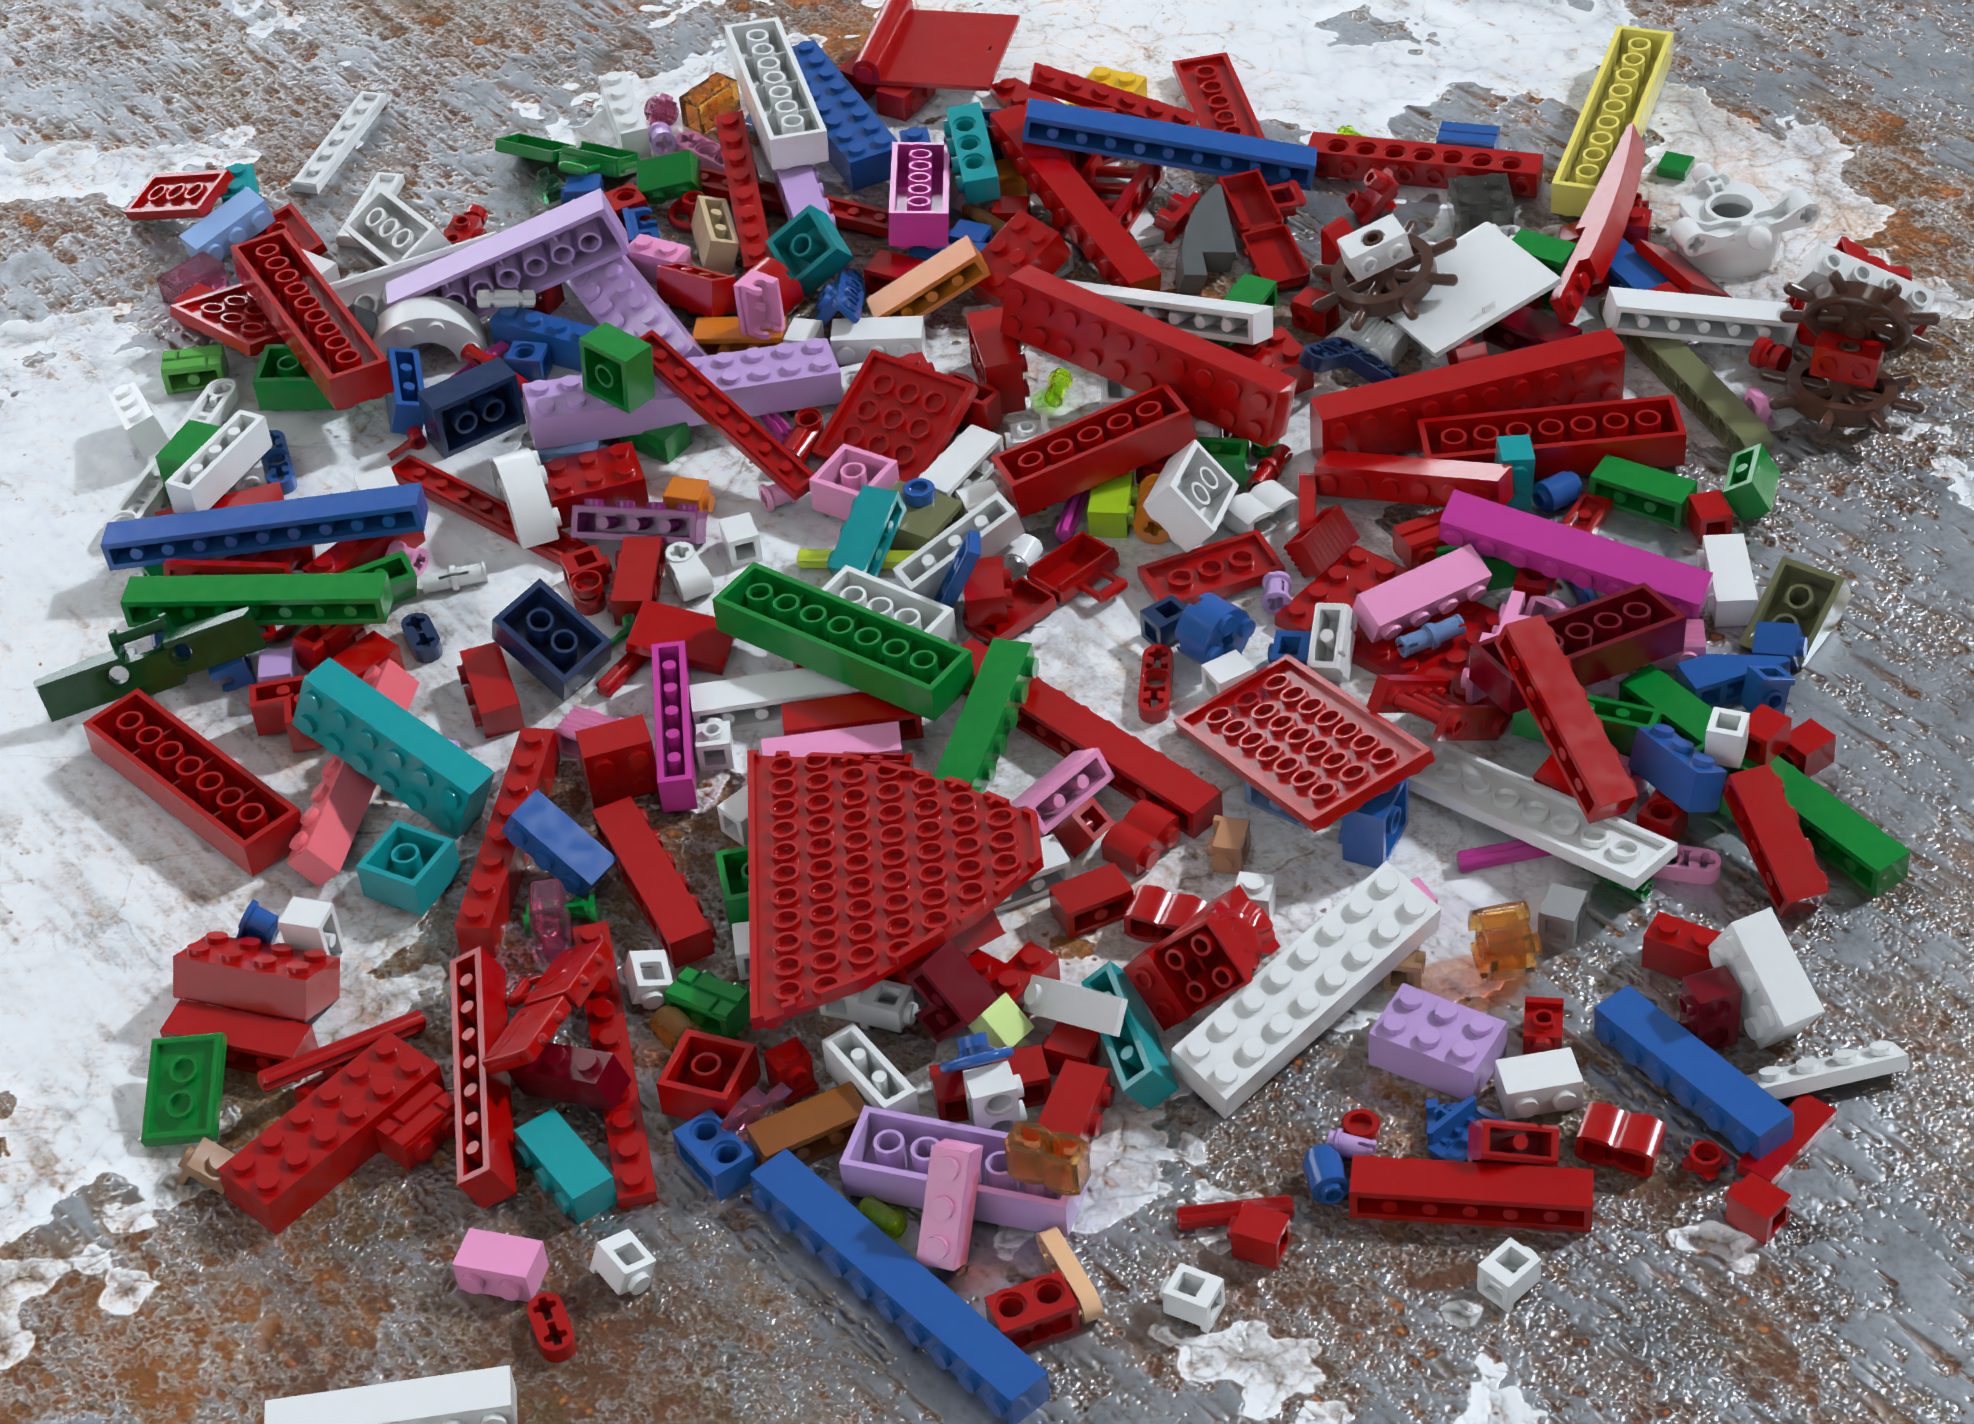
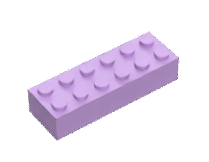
M864 1105L839 1162L844 1194L923 1209L931 1146L945 1138L983 1145L974 1220L1034 1232H1041L1056 1226L1064 1238H1069L1090 1181L1088 1148Z

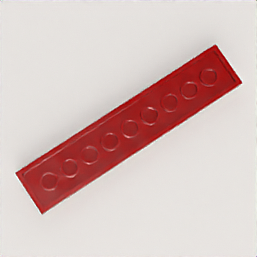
M1227 52L1172 61L1173 73L1191 112L1197 113V127L1266 139ZM1289 190L1271 193L1276 204L1294 201ZM1296 208L1280 211L1283 219L1296 216Z

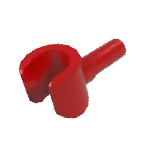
M415 425L407 430L406 436L408 440L387 454L390 460L411 448L421 450L426 447L427 440L420 426Z

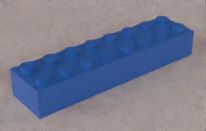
M815 40L802 41L798 45L791 46L827 130L828 154L831 165L853 192L890 180L892 142H898V140Z

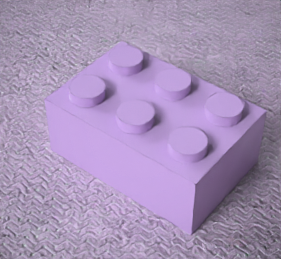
M1402 983L1368 1033L1369 1064L1463 1101L1468 1096H1475L1477 1098L1495 1071V1060L1502 1059L1506 1054L1507 1021Z

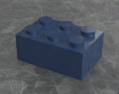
M500 357L417 392L428 442L444 459L526 423L516 373Z
M540 578L492 619V639L563 702L611 660L612 641Z

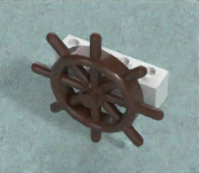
M1822 243L1816 246L1803 257L1797 283L1787 282L1783 287L1787 295L1804 301L1805 306L1803 310H1783L1779 316L1780 320L1784 323H1805L1807 328L1816 337H1819L1822 330L1845 334L1853 339L1864 338L1886 343L1883 363L1888 360L1889 352L1897 351L1905 345L1925 353H1930L1934 350V343L1914 334L1913 331L1920 325L1939 324L1941 320L1940 315L1936 312H1930L1935 291Z

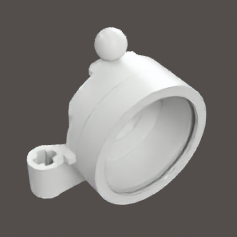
M1702 162L1697 164L1692 171V178L1695 184L1692 186V191L1681 201L1679 220L1671 227L1670 234L1677 243V252L1705 275L1718 278L1748 277L1765 271L1776 262L1780 254L1782 232L1812 225L1820 217L1821 208L1800 187L1789 190L1773 203L1754 185L1730 182L1728 176L1723 173L1716 174L1715 168L1711 164Z

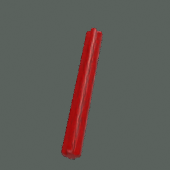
M415 1010L273 1065L257 1073L258 1085L264 1092H269L356 1058L388 1031L400 1039L407 1038L426 1029V1018L419 1010Z

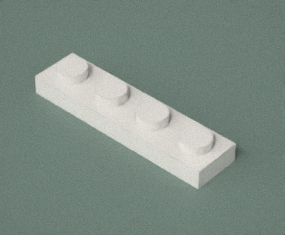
M1881 1040L1871 1043L1867 1048L1837 1050L1833 1052L1832 1056L1819 1059L1812 1057L1797 1060L1796 1064L1785 1067H1763L1759 1070V1073L1746 1076L1778 1100L1910 1069L1909 1056L1894 1042Z

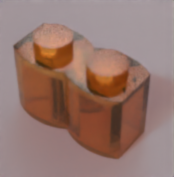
M1018 1121L1014 1123L1004 1140L1007 1173L1013 1179L1031 1185L1044 1184L1051 1191L1061 1195H1081L1091 1176L1089 1144L1084 1139L1070 1133H1051L1046 1127L1037 1123Z

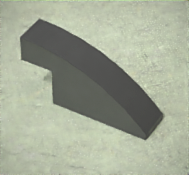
M1221 184L1212 186L1199 200L1191 213L1176 259L1175 279L1177 294L1201 295L1208 276L1207 272H1230L1237 250Z

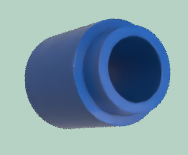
M1562 471L1534 485L1532 494L1534 504L1546 513L1562 508L1578 499V496L1583 492L1582 482L1578 475L1572 471Z
M1327 1144L1315 1145L1308 1149L1304 1155L1303 1170L1313 1199L1324 1204L1340 1202L1350 1190V1182L1340 1154Z

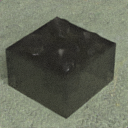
M1490 173L1479 176L1462 175L1455 178H1447V210L1455 239L1486 221L1496 224L1498 227L1514 225L1515 206L1507 173Z

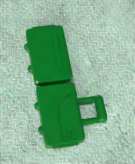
M521 133L496 138L495 151L548 163L558 162V169L561 172L579 176L593 173L619 178L637 172V161H640L638 152L581 141V147L576 148L574 144Z

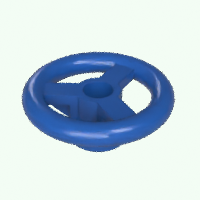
M986 1032L957 1038L959 1053L956 1059L942 1062L939 1065V1069L942 1073H949L1012 1057L1014 1049L1010 1046L1002 1048L991 1046Z

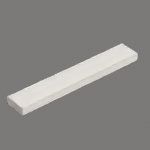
M367 91L360 92L291 182L294 192L320 193L387 104L386 94Z

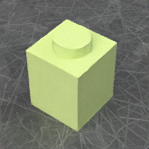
M1005 992L968 1027L974 1034L986 1032L989 1044L995 1048L1010 1046L1013 1049H1018L1028 1043L1024 1036L1034 1028V1025Z

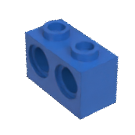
M711 1108L672 1131L677 1157L719 1202L751 1183L750 1173L756 1170L755 1162L758 1161L755 1149L748 1141L742 1142L736 1136L732 1124L726 1118L721 1120Z

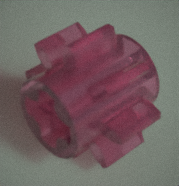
M661 92L659 97L655 95L648 99L644 107V114L646 120L650 121V126L656 122H664L668 126H672L676 122L679 108L676 106L677 103L673 101V97Z

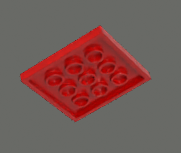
M242 283L170 305L171 317L183 322L185 326L193 327L204 335L221 341L226 346H231L241 351L243 355L257 356L260 352H263L265 345L286 344Z
M871 349L811 452L815 458L827 461L844 443L897 460L899 480L908 482L918 478L943 453L979 390L975 384Z

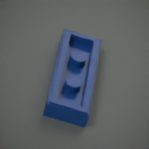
M973 530L967 531L933 599L934 601L954 608L981 555V533Z

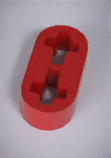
M544 1292L537 1294L528 1302L527 1313L540 1352L544 1359L549 1362H564L574 1355L577 1346L563 1302L554 1293ZM549 1309L553 1319L545 1321L542 1311ZM558 1334L562 1343L554 1345L551 1339L552 1335Z

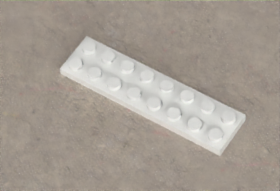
M1440 741L1431 748L1436 761L1423 768L1420 773L1409 777L1408 790L1634 891L1677 855V842L1616 816L1588 824L1575 798L1443 741Z

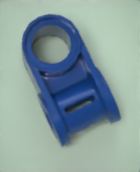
M253 899L240 920L236 938L254 937L260 939L261 943L273 945L280 932L278 929L279 915L277 916L260 907L259 902Z

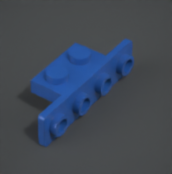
M845 266L842 267L836 281L832 285L827 283L817 296L819 300L815 305L817 308L815 319L823 320V325L825 326L835 313L839 311L854 324H857L860 320L865 293L864 277L853 268L849 270Z

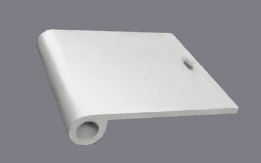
M1486 221L1457 238V246L1454 249L1435 257L1437 273H1450L1458 277V283L1455 286L1433 285L1428 294L1414 305L1419 312L1418 318L1414 321L1409 320L1403 311L1387 317L1431 355L1438 358L1562 283L1561 278L1503 234L1496 224ZM1421 264L1410 269V271H1419ZM1401 282L1400 287L1404 286L1407 283ZM1373 317V318H1374V319H1377V318H1378V320H1380V319H1382L1383 317Z

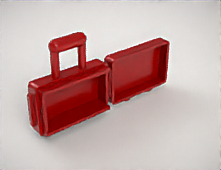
M1258 168L1225 177H1218L1216 184H1221L1230 224L1237 237L1241 238V245L1244 249L1242 253L1244 257L1249 259L1253 267L1252 274L1277 281V291L1308 283L1310 281V270L1288 226L1283 224V216L1280 212L1306 205V198L1298 182L1290 180L1289 182L1267 186ZM1289 190L1294 201L1276 204L1271 193Z
M1082 531L1029 566L1027 579L1019 577L1012 581L1014 608L1008 609L1009 622L969 627L966 612L962 615L964 628L971 634L991 644L993 638L1011 640L1055 610L1057 607L1056 602L1064 604L1081 592L1094 598L1101 604L1107 603L1128 587V582L1125 578L1112 573L1113 570L1120 566L1119 554L1115 551L1114 547H1110ZM1103 577L1112 582L1099 592L1090 587Z
M604 939L569 948L561 952L554 959L545 973L530 978L524 977L518 982L506 1002L510 1008H517L521 1004H524L525 1007L516 1013L483 1058L482 1064L489 1075L532 1063L538 1058L572 1010L570 1005L573 1004L576 1010L579 1009L613 962L612 951Z

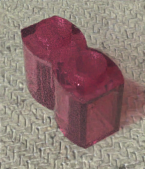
M558 879L533 881L529 887V924L531 931L535 935L536 954L543 963L553 962L561 952L572 948L571 914L566 907L565 888Z

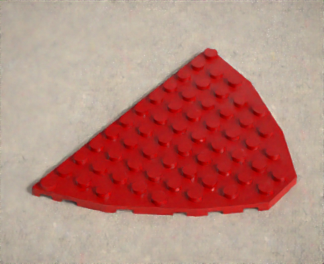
M747 750L750 1020L753 1030L761 1028L768 1030L777 1029L788 1018L866 990L916 959L928 956L933 949L979 922L1044 867L1037 811L1026 806L1022 810L1010 805L1009 799L988 790L982 794L973 790L971 783L958 778L947 776L943 781L932 777L931 772L885 761L878 765L865 762V757L860 755L811 752L805 757H791L789 751H776L775 756H760L759 750Z

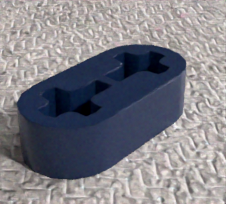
M412 613L402 619L401 627L404 639L414 659L417 662L426 664L438 660L442 656L443 651L439 635L430 617L424 613Z

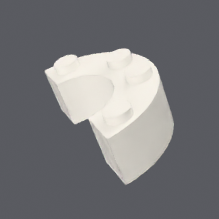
M434 296L409 298L390 306L378 316L372 341L385 357L387 356L388 347L409 349L420 343H437L446 346L455 354L458 362H465L460 358V354L468 343L475 344L476 347L484 352L488 350L487 333L479 318L471 310L455 301Z
M527 447L491 457L490 465L495 490L499 499L507 503L515 534L522 549L560 539L557 527L562 525L561 517L557 507L551 508L544 485L548 484L549 481L545 467L541 465L537 450L531 451Z

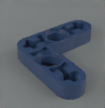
M1334 337L1305 345L1298 358V363L1312 372L1323 373L1347 367L1370 383L1406 376L1359 345L1342 337Z

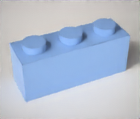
M245 187L179 237L190 257L206 270H209L231 254L230 246L252 239L276 220L266 201L249 187Z

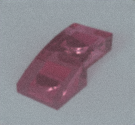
M780 1082L766 1095L754 1085L737 1101L720 1124V1127L725 1131L747 1130L746 1126L777 1113L792 1093V1090Z

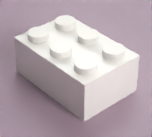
M1195 439L1168 459L1143 507L1146 509L1149 517L1158 522L1168 532L1171 540L1188 553L1215 533L1239 485Z
M1771 907L1730 923L1708 946L1712 966L1716 968L1726 965L1743 991L1741 1014L1744 1018V1027L1748 1036L1756 1041L1759 1049L1799 1034L1825 1011Z

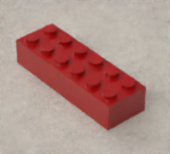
M1164 382L991 456V460L999 485L1003 488L1005 495L1022 518L1027 515L1036 514L1041 509L1057 502H1064L1071 496L1085 490L1094 489L1113 478L1122 477L1141 466L1155 463L1162 457L1179 452L1196 439L1198 441L1190 410L1169 384Z
M388 1031L217 1169L227 1199L275 1235H278L381 1150L374 1130L377 1125L389 1117L430 1081L443 1088L444 1092H446L439 1064Z

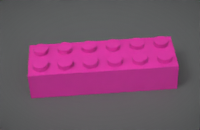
M892 142L889 246H895L900 249H908L912 246H925L928 249H939L942 246L948 247L950 156L947 143Z

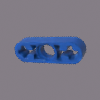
M269 430L272 444L276 445V448L269 449L261 457L267 482L270 484L280 481L283 495H287L297 488V480L285 435L279 430ZM276 461H283V462L278 463V464H271V463L276 462ZM284 476L285 479L278 480V477Z

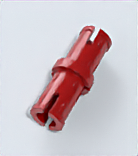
M1277 444L1266 459L1262 458L1257 464V470L1246 481V487L1250 486L1248 488L1249 492L1257 484L1267 480L1277 481L1282 475L1283 467L1293 456V453L1288 454L1291 449L1287 445Z

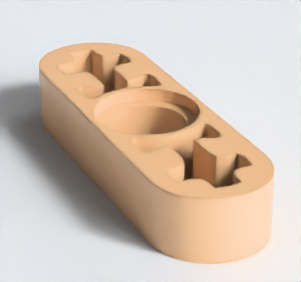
M1054 1226L1036 1233L1037 1245L1043 1260L1051 1273L1060 1270L1078 1304L1079 1320L1086 1324L1103 1317L1104 1310L1100 1297L1058 1227Z

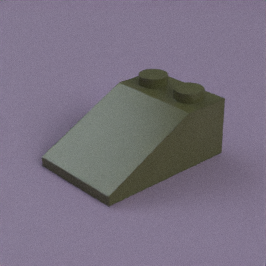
M1782 556L1738 644L1739 647L1752 651L1757 621L1799 624L1803 636L1808 638L1807 655L1805 658L1801 657L1799 666L1800 669H1803L1838 624L1852 595L1846 578Z

